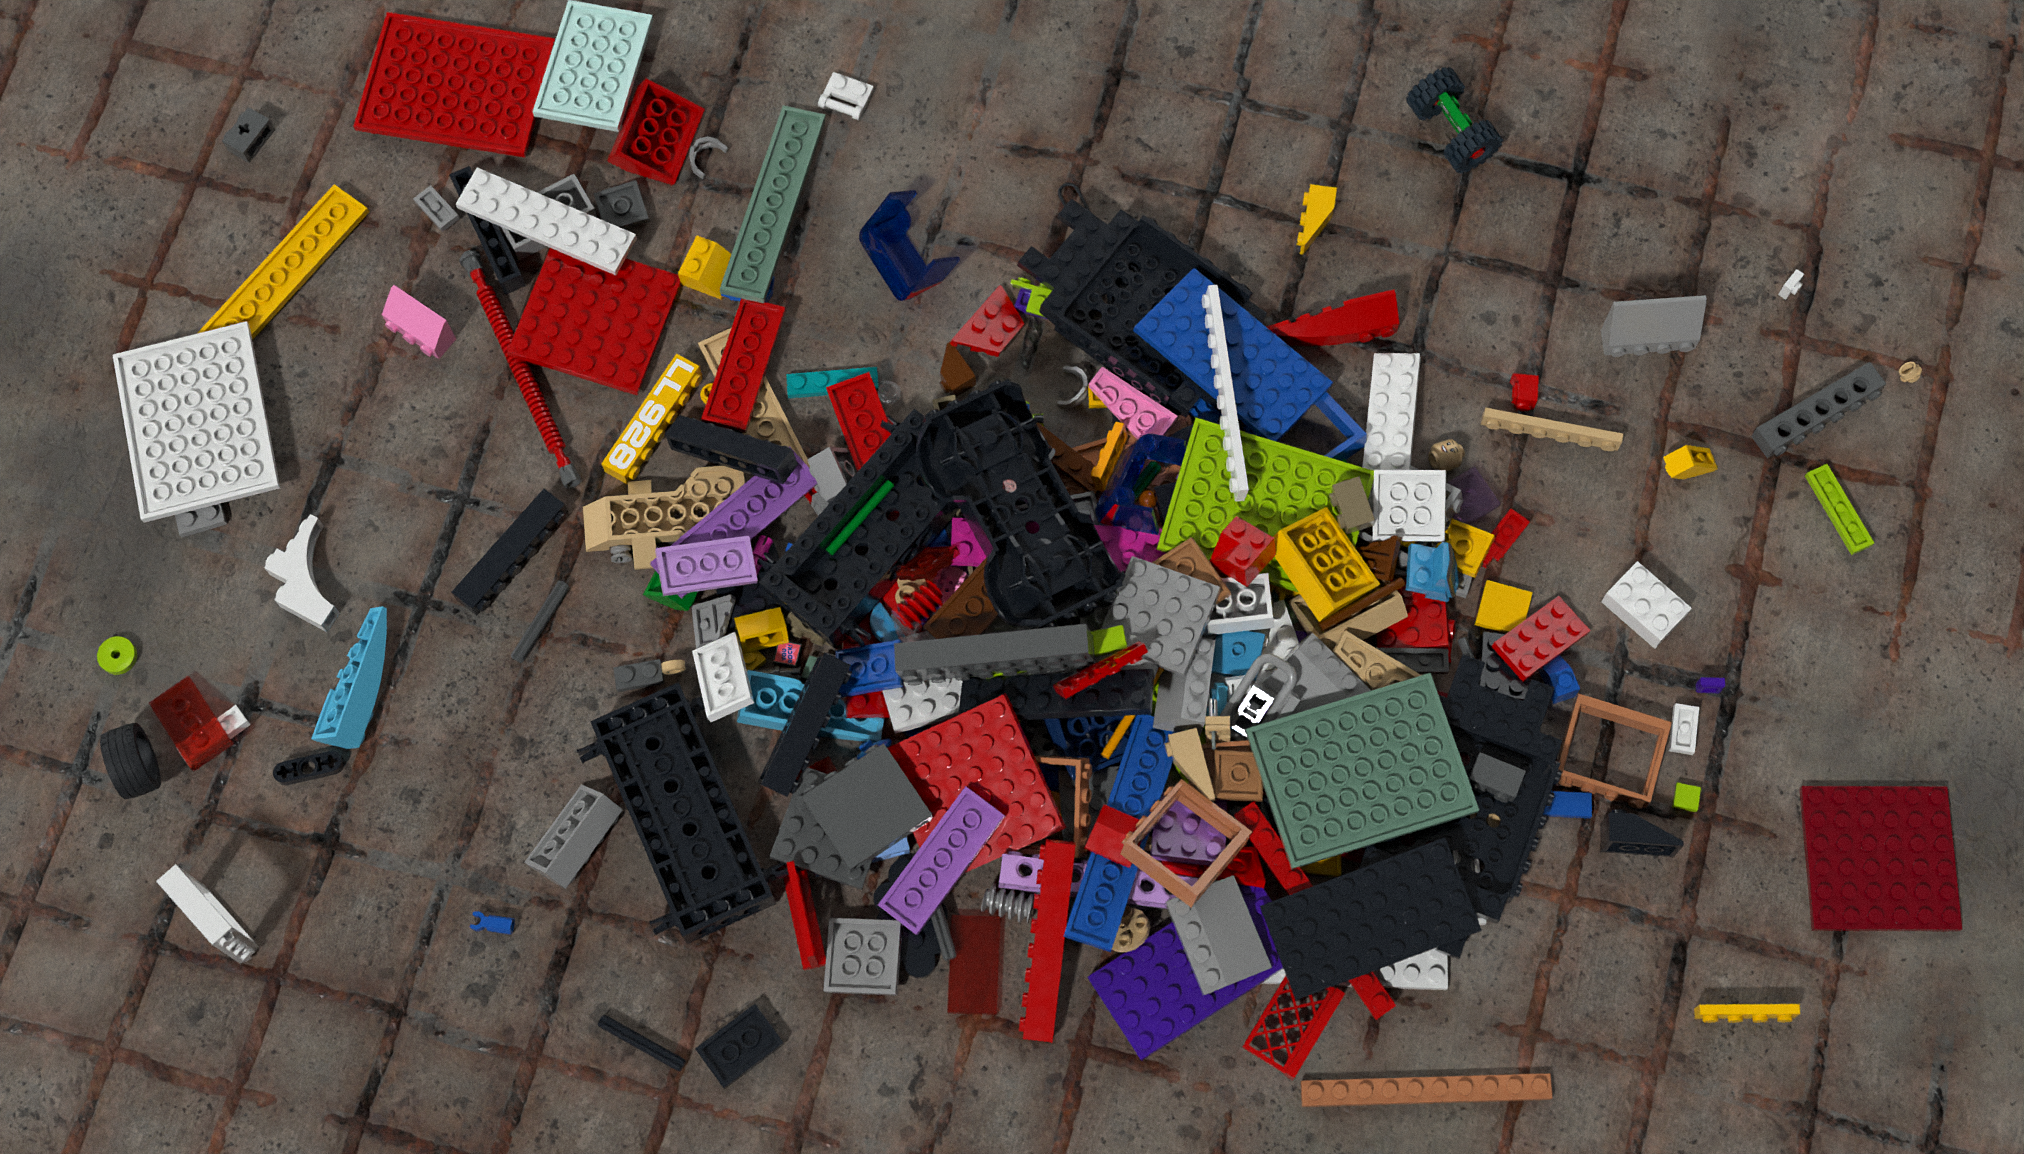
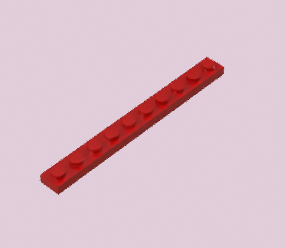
M1254 801L1233 815L1237 821L1252 831L1249 837L1250 841L1288 895L1313 887L1300 867L1291 870L1281 839ZM1373 972L1348 981L1375 1020L1396 1006Z

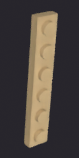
M1485 408L1481 420V425H1485L1489 429L1497 430L1501 428L1509 430L1514 434L1527 433L1532 434L1536 438H1554L1562 443L1568 441L1575 442L1583 447L1596 446L1601 447L1604 451H1618L1623 440L1622 433Z

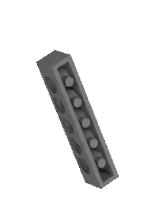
M1868 362L1757 427L1751 437L1767 458L1774 454L1780 456L1788 450V446L1791 444L1798 445L1807 439L1808 434L1812 432L1817 434L1826 427L1825 424L1830 421L1836 423L1841 420L1847 411L1855 412L1864 405L1863 402L1866 400L1873 401L1882 395L1881 390L1886 385V382L1873 365ZM1853 387L1859 388L1862 393L1856 392ZM1835 398L1840 399L1843 404L1836 402ZM1816 409L1822 410L1824 415L1817 413ZM1797 420L1803 421L1806 426L1800 425ZM1778 431L1784 432L1787 437L1779 435Z

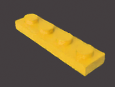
M1698 1005L1694 1009L1695 1019H1703L1704 1023L1718 1022V1019H1727L1730 1023L1743 1022V1019L1752 1018V1021L1757 1023L1767 1022L1768 1018H1777V1022H1792L1793 1018L1800 1015V1005Z

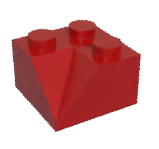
M1236 516L1221 532L1209 562L1214 568L1248 587L1276 555L1275 539Z

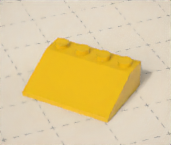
M1327 507L1279 530L1273 536L1276 547V555L1274 557L1319 622L1380 585L1347 535L1340 529L1338 522Z

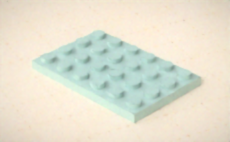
M568 0L535 102L533 115L540 118L619 132L653 23V16Z

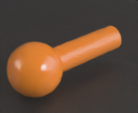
M1150 490L1144 491L1139 497V503L1143 507L1142 528H1151L1152 508L1157 502V497Z

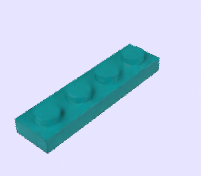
M877 367L786 374L788 399L828 395L826 387L867 372L871 375L876 391H879Z

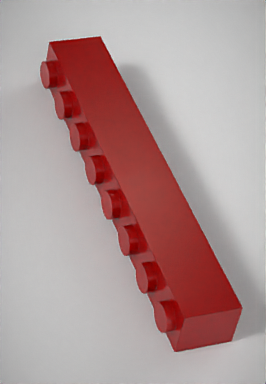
M1046 839V844L1040 845L1039 859L1044 861L1043 870H1037L1036 884H1041L1040 894H1035L1033 909H1038L1037 919L1032 918L1030 933L1035 934L1034 943H1029L1027 958H1032L1031 968L1026 967L1024 982L1029 983L1028 992H1023L1022 1007H1026L1025 1017L1020 1016L1019 1031L1023 1032V1039L1053 1042L1065 941L1063 936L1067 924L1075 842Z

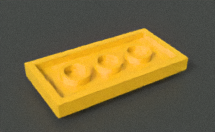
M1451 518V524L1445 531V542L1450 543L1453 548L1457 571L1475 578L1495 536ZM1401 542L1400 549L1408 551L1410 544H1416L1417 542ZM1438 542L1435 548H1437L1442 542Z

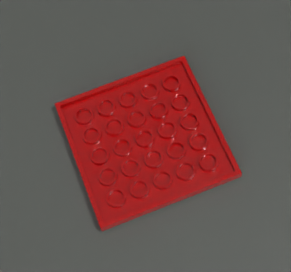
M550 248L507 350V354L517 359L638 396L680 289L681 281L679 275L629 259H625L617 275H614Z
M1003 694L887 748L932 814L930 822L913 832L919 847L922 846L965 786L1005 815L1003 821L964 873L998 859L1003 854H1008L1009 851H1016L1066 828L1007 694Z

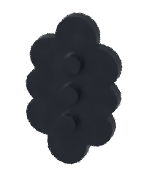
M900 859L895 861L889 869V882L881 884L875 890L873 901L876 908L880 911L876 920H896L878 904L911 860ZM941 903L947 921L948 911L946 906ZM931 918L918 935L904 925L902 928L900 962L904 963L906 972L911 977L916 979L926 978L934 971L935 955L942 953Z

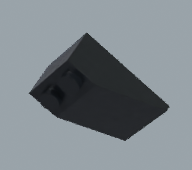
M1612 810L1600 824V852L1674 857L1684 846L1683 840L1635 814L1627 813L1626 810Z

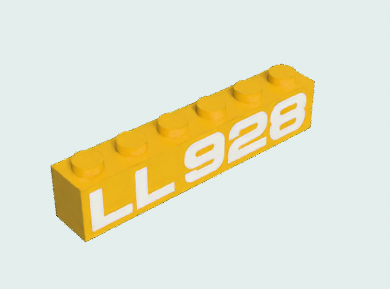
M676 353L601 463L606 473L627 485L628 482L638 476L640 466L651 457L653 447L663 439L667 426L676 420L678 410L681 406L686 405L694 387L697 388L701 383L702 373L700 366Z

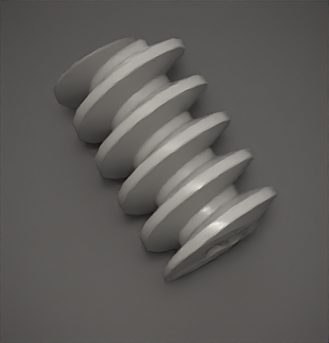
M993 883L990 889L986 888L981 912H984L989 906V913L992 915L998 909L999 917H1003L1008 912V919L1012 920L1017 914L1018 922L1021 923L1027 917L1028 924L1033 909L1034 894L1031 893L1025 899L1024 891H1021L1017 897L1015 896L1014 889H1011L1009 894H1006V888H1001L997 891L996 883Z

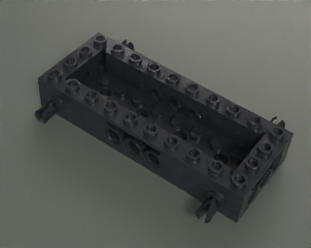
M913 409L901 424L891 415H887L886 417L891 424L883 420L880 424L882 428L891 433L886 441L778 561L767 552L763 553L769 563L760 558L757 561L759 566L768 571L759 582L766 594L834 649H837L848 636L861 647L865 646L859 636L870 640L871 634L867 633L858 624L895 584L899 575L909 568L960 509L957 503L945 502L937 498L927 485H918L922 474L917 462L916 444L925 416L916 409ZM889 480L894 487L834 555L829 554L826 548L880 487ZM890 512H899L898 519L894 521L887 519ZM867 546L869 548L867 554L863 556L857 555L859 547ZM837 581L836 589L832 591L826 590L828 582Z
M678 682L590 721L597 737L596 742L576 750L579 756H581L579 758L582 764L597 756H605L670 907L668 914L649 921L652 927L657 926L653 929L655 936L676 926V928H679L685 942L689 944L775 905L776 901L769 888L771 886L770 883L787 875L789 876L788 869L782 870L787 867L784 862H780L765 870L760 867L694 718L696 716L695 713L705 709L702 695L691 700L689 698L686 699ZM650 740H658L660 742L658 749L654 751L647 749V744ZM669 782L678 783V789L674 793H668L665 791L666 785ZM689 824L697 827L696 833L692 836L684 834V828ZM708 867H712L716 870L715 876L709 880L704 879L702 876L703 871Z

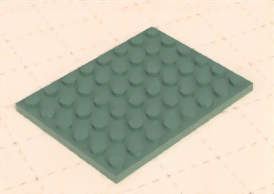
M1431 673L1245 729L1291 870L1479 811Z

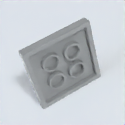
M829 918L824 992L898 995L903 924L898 920Z

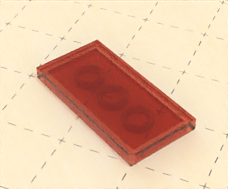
M189 675L149 702V705L193 772L234 744Z
M952 915L951 938L956 951V958L950 960L948 1014L997 1015L1001 917Z

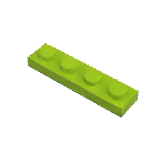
M1828 464L1806 473L1805 478L1850 554L1854 555L1873 546L1874 541Z

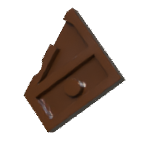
M1394 535L1390 539L1381 542L1376 541L1366 547L1356 548L1376 579L1393 581L1402 537Z

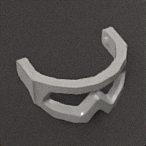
M702 137L697 139L690 148L691 168L693 173L701 179L705 178V174L695 165L697 154L709 147L719 148L725 153L728 151V147L718 139Z
M1064 366L1063 372L1077 375L1084 385L1080 392L1069 401L1059 400L1057 402L1058 407L1072 408L1085 400L1088 394V380L1081 368L1077 366Z

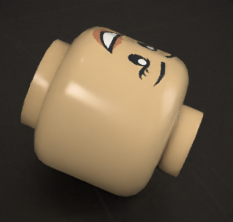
M1452 439L1433 444L1428 453V459L1432 468L1449 471L1460 467L1465 453L1460 444H1457Z

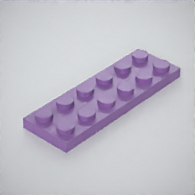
M965 786L878 906L918 935L1003 821L1005 815Z

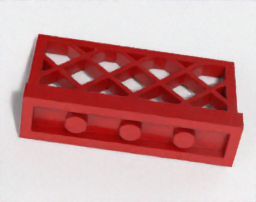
M794 861L787 862L789 876L787 875L783 879L803 970L826 966V955L808 873L806 870L798 872Z
M1285 976L1242 1048L1293 1080L1345 993L1338 988L1330 987L1326 989L1328 993L1324 1000L1314 1002L1311 994L1309 995L1310 1003L1296 1005L1289 983V989L1283 990L1288 983ZM1290 993L1293 1007L1279 1009L1277 1001L1279 995ZM1275 1003L1276 1010L1270 1012ZM1321 1004L1318 1010L1316 1011L1315 1005ZM1311 1006L1314 1015L1312 1020L1301 1023L1298 1009ZM1294 1010L1298 1024L1284 1027L1281 1013ZM1277 1014L1281 1028L1267 1030L1265 1018L1268 1015ZM1262 1025L1263 1032L1257 1033L1260 1026ZM1308 1025L1303 1033L1302 1026ZM1299 1027L1300 1040L1288 1044L1285 1030ZM1282 1031L1285 1045L1271 1048L1268 1034ZM1265 1035L1268 1049L1258 1051L1251 1047L1250 1043L1254 1037ZM1295 1046L1292 1053H1290L1289 1047ZM1286 1048L1288 1060L1284 1066L1274 1061L1272 1051ZM1269 1052L1270 1058L1262 1053Z

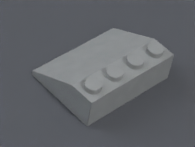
M1706 295L1613 302L1601 328L1604 355L1620 357L1632 353L1644 355L1648 352L1665 354L1674 350H1680L1681 352L1692 351L1700 341L1707 301Z
M1314 633L1303 638L1284 659L1297 672V682L1292 691L1299 695L1300 701L1291 715L1371 691ZM1277 667L1263 683L1279 694L1287 682V673Z
M1234 875L1212 883L1192 908L1178 897L1165 902L1203 996L1272 968Z

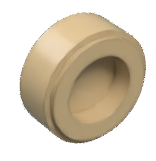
M670 660L661 663L662 673L678 674L686 670L684 660Z

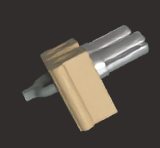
M1210 699L1209 715L1205 716L1206 744L1212 743L1213 750L1216 749V743L1230 742V716H1218L1216 699H1214V714L1212 699Z

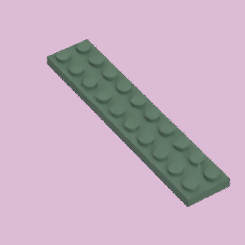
M782 106L720 286V294L759 303L765 302L826 120L825 114Z

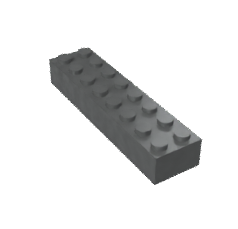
M1087 624L894 643L895 672L905 683L912 686L921 685L922 681L944 683L946 679L955 678L957 681H966L972 676L986 679L992 678L993 674L1003 673L1004 676L1017 675V672L1022 671L1036 674L1040 673L1042 669L1063 671L1065 667L1075 666L1076 669H1085L1095 663L1093 634Z

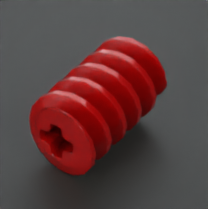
M929 579L926 580V586H919L920 593L913 591L911 593L912 599L906 597L904 599L905 605L901 603L897 605L898 611L891 610L897 620L904 627L912 631L915 630L914 621L920 625L922 624L921 615L927 619L929 618L928 609L934 613L936 612L935 603L940 606L943 605L941 591Z

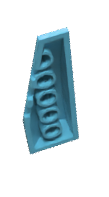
M383 606L370 608L357 634L360 640L350 648L347 655L350 660L344 670L340 669L337 675L340 680L335 690L330 689L311 738L312 740L345 749L359 748L363 743L366 727L373 717L372 711L382 677L387 635V608Z
M747 670L754 703L738 710L737 722L782 731L804 684L794 678ZM839 699L837 705L831 706L828 712L831 717L825 728L821 727L817 735L819 737L864 742L871 739L872 742L881 740L884 719L846 718V704L843 700Z

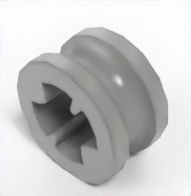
M628 545L612 547L610 549V553L613 554L611 561L614 563L631 561L632 555L629 554L631 547Z

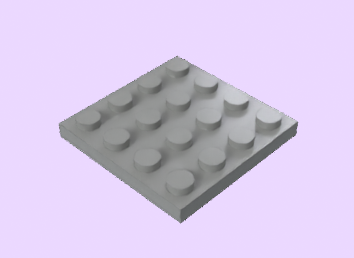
M1132 556L1125 572L1126 576L1122 582L1123 587L1118 592L1119 596L1114 599L1115 602L1111 604L1101 629L1123 625L1127 647L1138 641L1144 643L1148 653L1143 655V659L1157 664L1162 669L1185 677L1220 595L1221 587Z

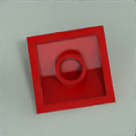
M1103 804L1085 849L1130 868L1132 863L1120 854L1124 846L1121 842L1129 831L1132 833L1136 831L1139 819Z

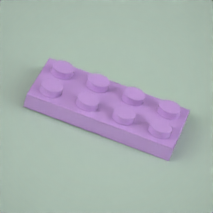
M749 536L655 549L663 596L753 584L758 581Z

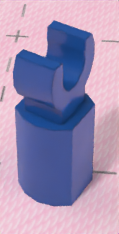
M473 912L472 915L480 918L481 922L478 925L470 924L472 930L482 931L486 929L489 932L513 934L514 918L495 915L485 917L481 912Z

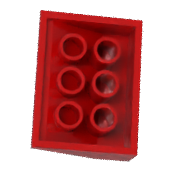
M646 78L636 89L607 162L627 172L674 185L705 109Z

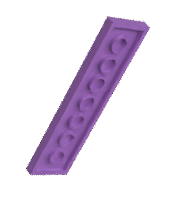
M794 452L798 465L784 484L753 476L671 546L749 536L751 541L818 485V483L811 475L809 467ZM655 558L651 561L650 565L659 574L657 559ZM682 593L677 595L681 599H683L688 593Z

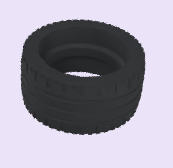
M138 723L126 724L101 735L100 748L107 773L116 791L123 799L135 798L160 788L161 776L157 758L145 731Z

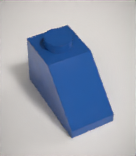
M1560 655L1539 670L1544 684L1554 687L1551 697L1553 704L1573 698L1579 692L1580 687L1572 668Z

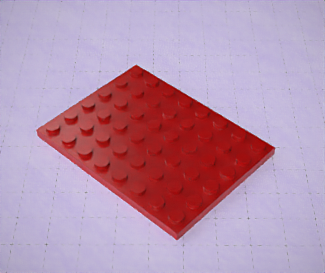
M387 12L353 127L356 131L525 158L536 117L533 115V109L552 53L555 38Z

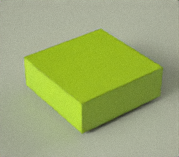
M1677 782L1675 784L1672 807L1697 812L1701 787Z

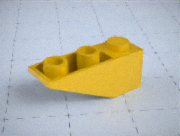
M1310 184L1309 192H1304L1302 205L1307 207L1306 212H1301L1300 225L1304 226L1303 232L1298 233L1297 245L1301 246L1300 254L1303 255L1332 219L1337 188Z

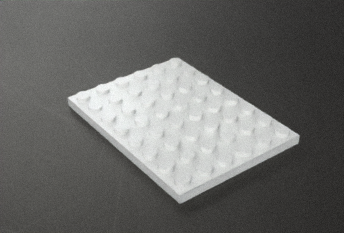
M247 321L113 354L140 518L144 523L280 489L250 325Z

